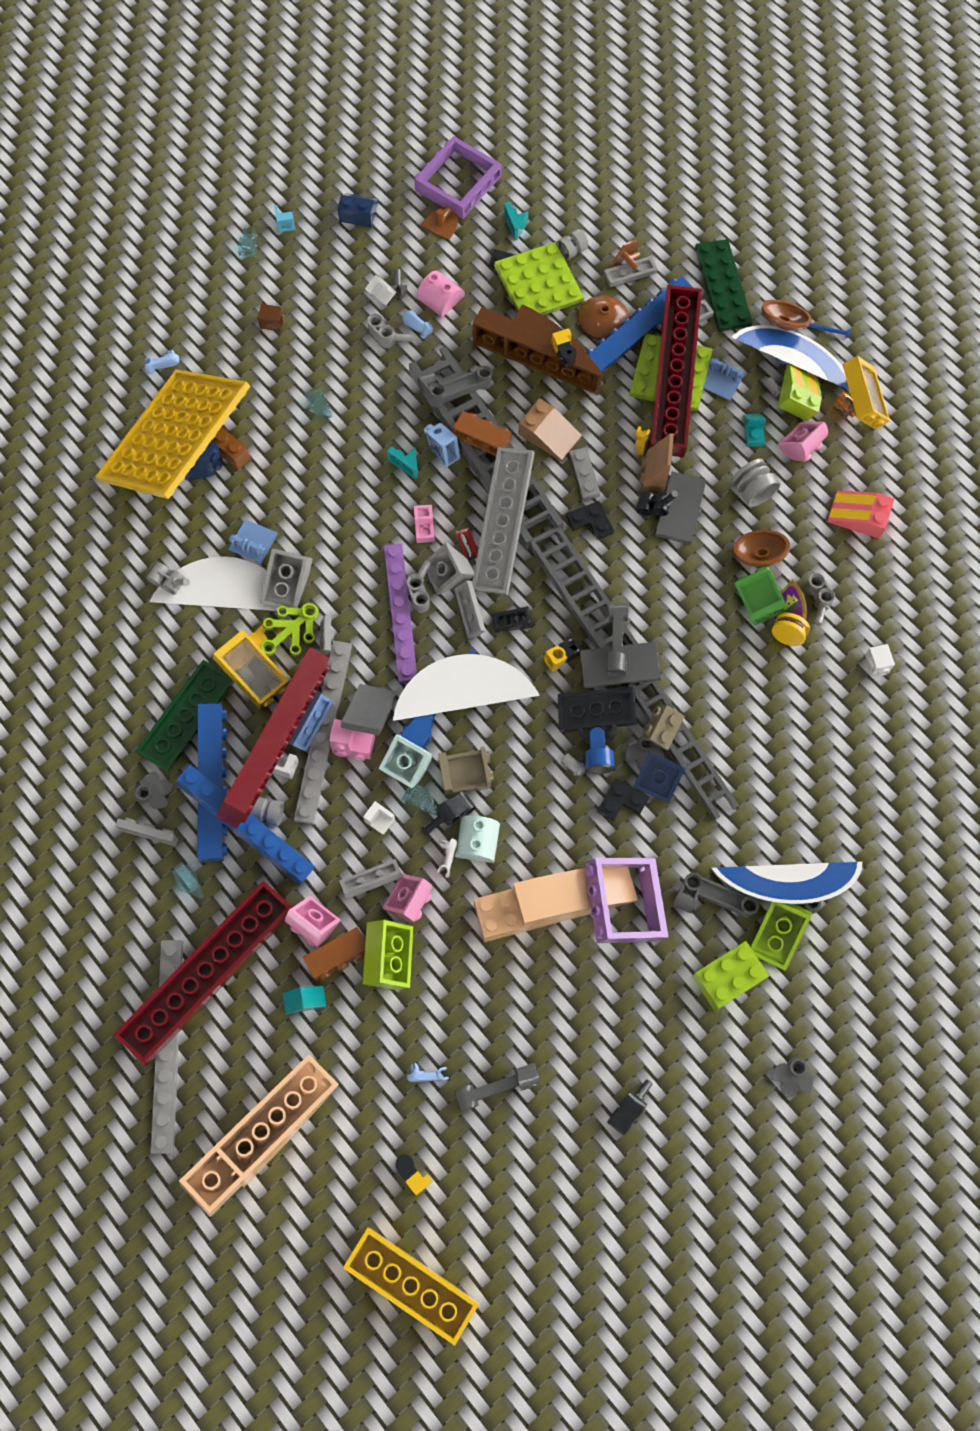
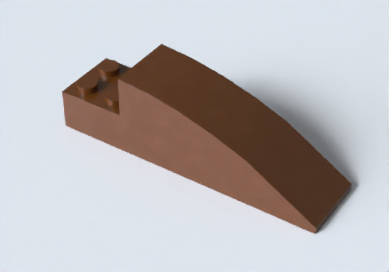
M523 304L514 320L481 307L473 322L474 345L593 394H600L603 372L573 337H571L570 343L577 350L575 364L566 367L560 362L551 341L552 334L563 329L553 321Z

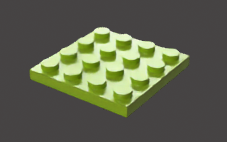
M556 242L495 261L494 267L517 312L523 304L542 315H546L584 301V296Z
M646 334L644 337L629 394L631 397L654 402L660 336ZM697 345L691 402V411L695 412L698 411L713 351L712 348Z

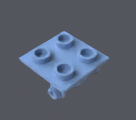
M712 358L703 389L730 401L745 373L742 372V369L739 370L732 367V365L728 366V363L724 364L717 358Z
M245 519L238 533L230 537L232 544L229 550L262 563L278 532Z

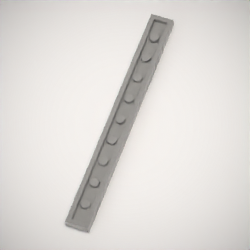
M333 640L330 660L328 662L330 668L325 676L322 695L334 702L310 744L294 821L310 825L315 823L331 748L329 743L334 719H337L352 643Z
M182 940L161 941L159 987L182 964ZM179 1033L155 1057L151 1154L174 1153Z

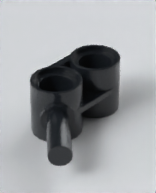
M675 490L670 494L659 492L656 494V498L652 493L641 492L635 510L642 516H667L671 501L678 496V492Z
M462 791L453 798L442 802L435 809L438 817L424 827V830L429 834L441 823L449 826L461 816L469 815L475 810L476 806L466 792Z
M646 1079L637 1093H633L630 1090L619 1105L620 1108L617 1107L608 1119L607 1123L623 1136L631 1128L635 1119L646 1108L647 1103L644 1102V1096L651 1088L652 1082Z

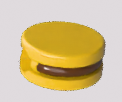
M782 613L775 620L772 634L779 642L785 645L800 646L805 642L810 627L804 618L793 613Z

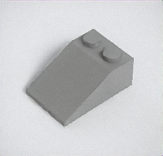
M272 549L260 603L277 608L280 606L298 608L309 577L313 558Z

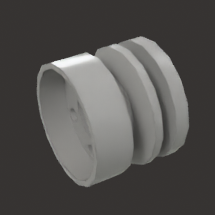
M756 459L747 463L735 473L731 481L739 492H743L742 497L749 507H755L767 501L778 491L781 485L774 474L769 473L770 469L766 466L763 459Z

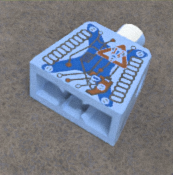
M442 423L436 426L429 424L425 427L424 432L427 435L429 448L445 467L460 459L456 435Z

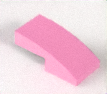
M432 505L414 506L417 543L435 542Z

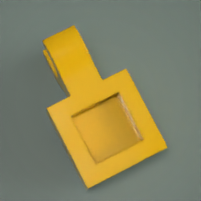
M638 426L635 433L637 436L635 446H637V454L644 456L650 442L651 431L650 429L642 431L641 426Z

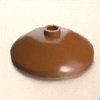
M604 295L595 296L585 301L578 313L580 328L586 335L596 340H602L603 338L606 340L613 329L617 328L618 330L621 327V323L629 318L628 310L621 301Z
M767 300L761 307L766 319L780 329L789 331L800 330L808 327L812 321L811 315L806 310L790 302Z
M773 530L749 532L741 536L734 545L735 557L740 562L752 567H767L777 564L790 551L788 538L782 533Z

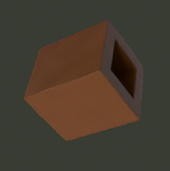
M261 304L257 318L260 329L280 332L281 326L285 324V314L282 312V307Z

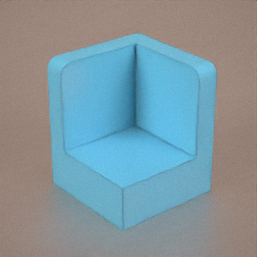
M275 205L274 209L279 232L296 230L293 213H279L278 206Z

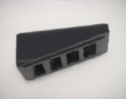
M528 606L492 614L495 632L533 628L532 614ZM522 615H525L526 621H523ZM514 616H518V622H517V623H515V617H514ZM507 617H510L511 624H508ZM499 618H503V626H500Z

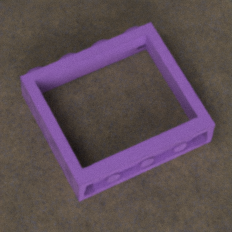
M453 136L435 154L434 158L425 165L424 169L415 176V191L442 207H450L451 211L464 219L501 177L502 164ZM454 151L487 170L484 176L461 201L427 182Z
M594 858L585 863V875L588 883V895L590 896L596 943L657 942L668 938L655 858ZM602 867H638L649 932L612 933Z

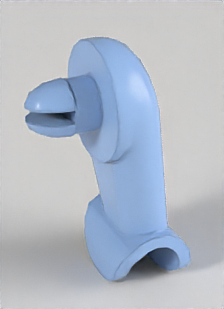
M408 310L403 314L404 324L421 333L420 336L422 338H426L432 333L433 327L430 323L422 321L414 311Z
M169 350L168 354H165L163 357L153 360L151 357L145 358V370L151 374L156 369L174 367L179 363V356L173 350Z
M414 1063L415 1069L413 1064L410 1065L411 1074L406 1076L410 1082L438 1080L445 1082L449 1080V1077L443 1078L440 1076L442 1071L447 1070L446 1067L440 1068L438 1072H419V1067L416 1063Z

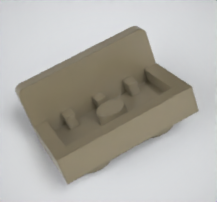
M657 705L652 711L649 723L643 729L641 738L651 741L664 750H668L685 716L668 705Z

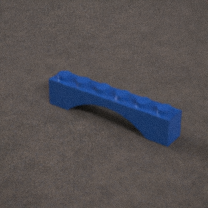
M471 650L468 654H477V653H476L475 651ZM436 714L413 717L414 720L409 725L406 724L401 730V736L425 749L432 740V726Z

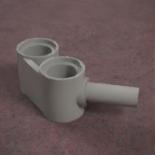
M375 313L368 317L369 333L382 347L390 348L394 345L395 341H413V335L396 334L390 325H386L383 322L380 314Z
M426 560L418 574H412L407 578V590L415 611L419 613L428 611L430 607L429 595L423 583L424 576L431 565ZM414 583H417V584H419L420 586L417 587V588H414V587H412L411 585L414 584ZM421 599L426 601L424 604L417 603Z
M159 562L155 563L146 577L150 583L165 589L173 595H176L182 586H187L190 583L189 579L185 578L181 573L175 570L170 571L168 567Z
M813 573L805 585V591L815 599L814 604L818 609L815 624L822 625L825 611L833 603L835 593L822 574Z

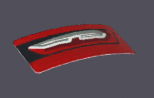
M469 528L456 531L455 533L465 558L468 561L477 558L478 549Z

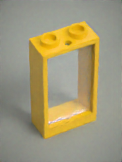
M856 356L842 364L857 419L873 429H878L888 423L890 419L875 367L859 356Z
M241 630L213 653V659L259 709L263 705L265 707L270 705L277 693L281 695L287 689L289 679L244 630Z

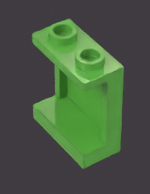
M761 567L755 570V573L749 576H742L734 583L748 611L750 621L754 626L789 610L769 567Z

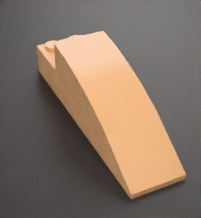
M602 867L608 909L638 901L628 867ZM585 868L514 883L513 889L474 899V907L484 942L591 914Z
M308 1055L179 1180L180 1185L211 1217L241 1186L244 1188L267 1165L339 1084Z

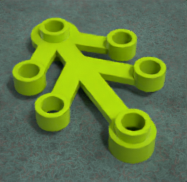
M307 603L301 608L278 607L277 616L283 619L288 615L299 617L295 620H273L272 618H266L263 622L264 629L268 631L273 628L285 629L273 640L263 641L261 650L267 656L274 655L276 647L292 634L290 654L294 657L301 654V647L299 645L300 626L304 622H306V633L303 636V641L306 644H312L315 640L313 621L319 615L316 605ZM285 610L286 613L282 615L279 611ZM312 611L313 614L307 615L306 612ZM271 622L273 625L268 627L266 623ZM311 636L313 639L307 640L305 637ZM271 647L272 651L267 652L265 651V648ZM298 648L299 651L297 653H294L292 649Z

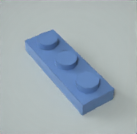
M316 692L289 743L303 751H307L334 701Z

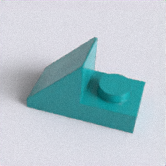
M511 202L504 203V217L515 241L518 240L528 224L529 212L517 214L516 208L512 207Z
M743 414L746 447L765 445L763 427L766 418L761 414Z
M391 447L387 451L388 461L416 480L418 478L415 447L406 456L401 450Z

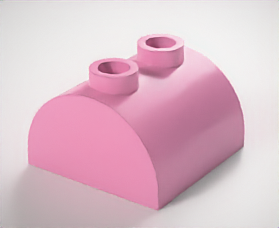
M438 271L429 273L417 291V299L441 317L447 314L465 297L463 289Z
M800 422L778 443V446L790 459L805 462L811 458L810 453L822 447L821 442L828 436V428L825 422Z
M402 874L403 878L398 879L382 909L401 920L414 923V921H418L421 918V908L423 905L430 901V892L433 886L423 878Z
M311 896L291 908L285 917V922L290 925V929L294 933H300L306 938V942L309 945L316 947L327 940L341 921Z

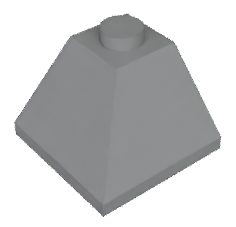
M449 543L442 545L426 560L431 563L426 573L437 595L458 587L475 575L468 559Z

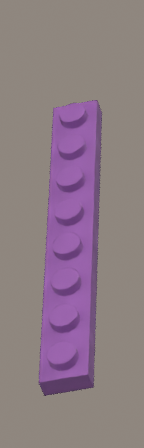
M402 544L384 545L398 679L399 684L409 683L417 675L403 546Z

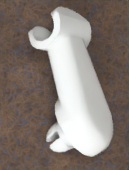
M454 838L450 842L441 840L442 843H439L442 848L446 849V856L443 865L438 868L437 873L440 874L442 870H447L446 878L450 876V868L456 852L457 841Z

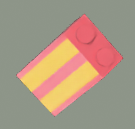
M837 490L827 522L880 539L886 529L895 498L874 492Z

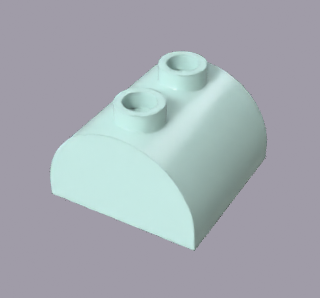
M397 734L379 769L413 788L426 772L432 754Z
M463 816L460 823L455 857L494 863L500 823L482 816Z

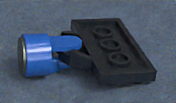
M634 687L557 694L560 733L579 731L583 741L591 747V750L585 752L586 771L591 774H607L615 769L614 751L607 749L605 745L613 741L617 733V727L637 725Z

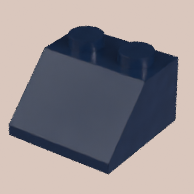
M349 193L342 194L337 208L339 222L372 227L379 198Z
M210 441L205 451L195 462V465L186 474L185 480L191 481L213 476L216 471L221 469L223 459L216 442Z

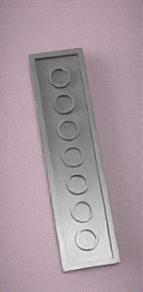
M498 447L474 570L475 575L472 581L474 591L508 595L535 454L533 450Z

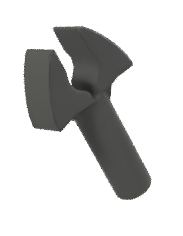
M395 269L394 285L389 286L395 291L399 289L402 299L407 292V285L401 284V270Z

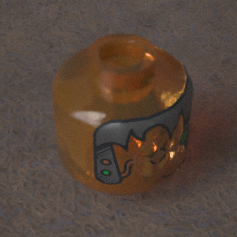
M842 392L834 400V408L843 418L850 416L853 418L856 416L851 394L850 392Z

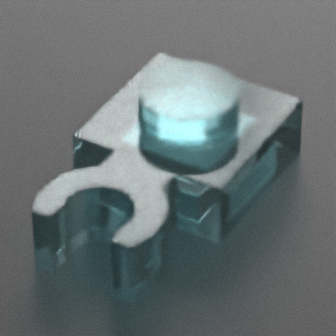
M244 228V238L240 237L238 254L239 256L256 257L257 238L255 228L252 229L250 234Z

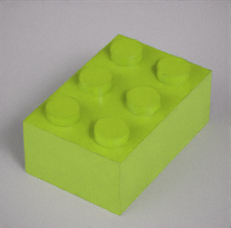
M387 920L367 922L363 972L364 985L391 990L410 988L413 926Z
M747 941L696 972L692 978L715 1012L768 978L769 974Z

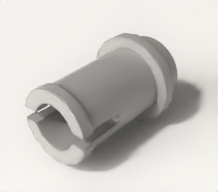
M770 377L764 382V386L770 391L772 398L779 400L782 387L776 383L773 377Z
M569 753L562 759L561 764L574 772L573 775L580 777L585 772L584 763L578 762Z

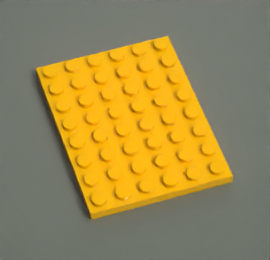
M176 369L95 477L100 482L169 499L174 494L178 485L184 480L189 470L195 465L197 459L205 451L210 441L216 436L218 430L225 424L226 419L235 410L237 404L246 395L250 385L246 381Z

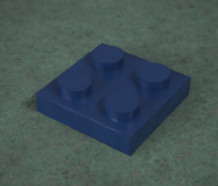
M649 752L633 787L669 804L685 767L653 752Z

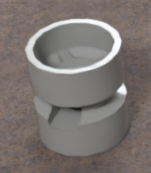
M576 229L569 233L568 236L566 235L557 240V246L564 259L570 260L577 253L579 254L588 249V240L580 229Z
M259 797L250 814L261 823L266 821V824L278 827L283 816L284 802L277 800L268 802L267 798Z

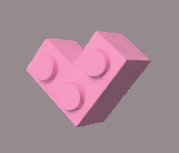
M334 719L329 739L332 753H335L338 757H346L347 755L360 761L370 760L375 735L341 728L342 720Z

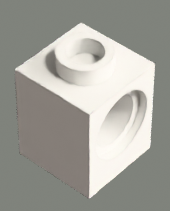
M888 644L871 647L865 654L871 675H886L890 673V670L895 665Z

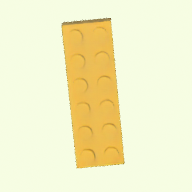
M370 1227L366 1229L343 1267L346 1271L454 1346L479 1305L478 1301Z

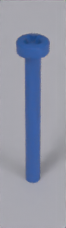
M812 323L808 326L814 329L846 335L845 338H848L850 335V329L844 331Z

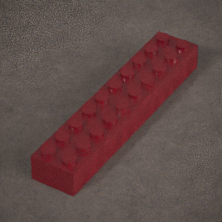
M667 285L664 298L649 449L671 433L674 434L672 456L684 458L688 444L702 289Z
M309 647L225 797L216 818L235 828H238L240 823L245 824L330 666L327 665L330 660L329 657Z
M263 880L113 1036L139 1061L147 1066L285 922L288 911L293 907Z

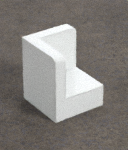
M377 275L373 277L365 288L384 305H387L396 293L393 288Z
M290 753L288 757L282 755L272 773L292 779L299 763L297 756Z
M376 801L363 816L364 822L381 834H385L395 821L394 814Z

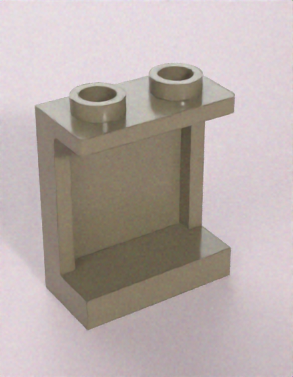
M484 746L480 747V750L447 756L446 752L438 753L445 796L459 794L462 791L471 792L491 788L494 776L493 771L488 769V763H491L490 754L485 752Z

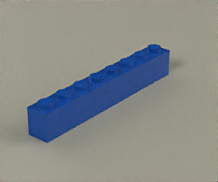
M683 276L678 280L676 278L668 284L692 287ZM664 288L657 293V297L654 300L652 298L649 299L642 310L641 308L637 309L631 319H625L618 330L617 328L613 329L606 340L604 338L600 340L594 350L591 348L586 352L602 372H605L644 339L646 334H650L661 324L666 293Z
M198 704V771L227 794V785H224V778H227V766H224V759H227V747H224V740H227V729L224 728V721H227V710L223 709L222 704ZM198 803L197 859L199 862L224 861V856H227V844H224V836H227V826Z
M189 765L177 778L176 785L216 817L227 794L192 765ZM252 814L249 815L245 824L240 823L238 828L221 821L299 886L315 868L313 864Z

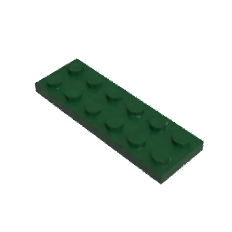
M729 240L697 243L695 251L714 312L718 332L751 327L753 321Z
M203 659L135 752L169 773L198 733V704H219L234 684V681L227 673Z

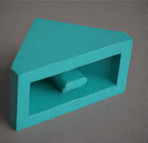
M323 986L299 987L282 994L285 1015L326 1007Z

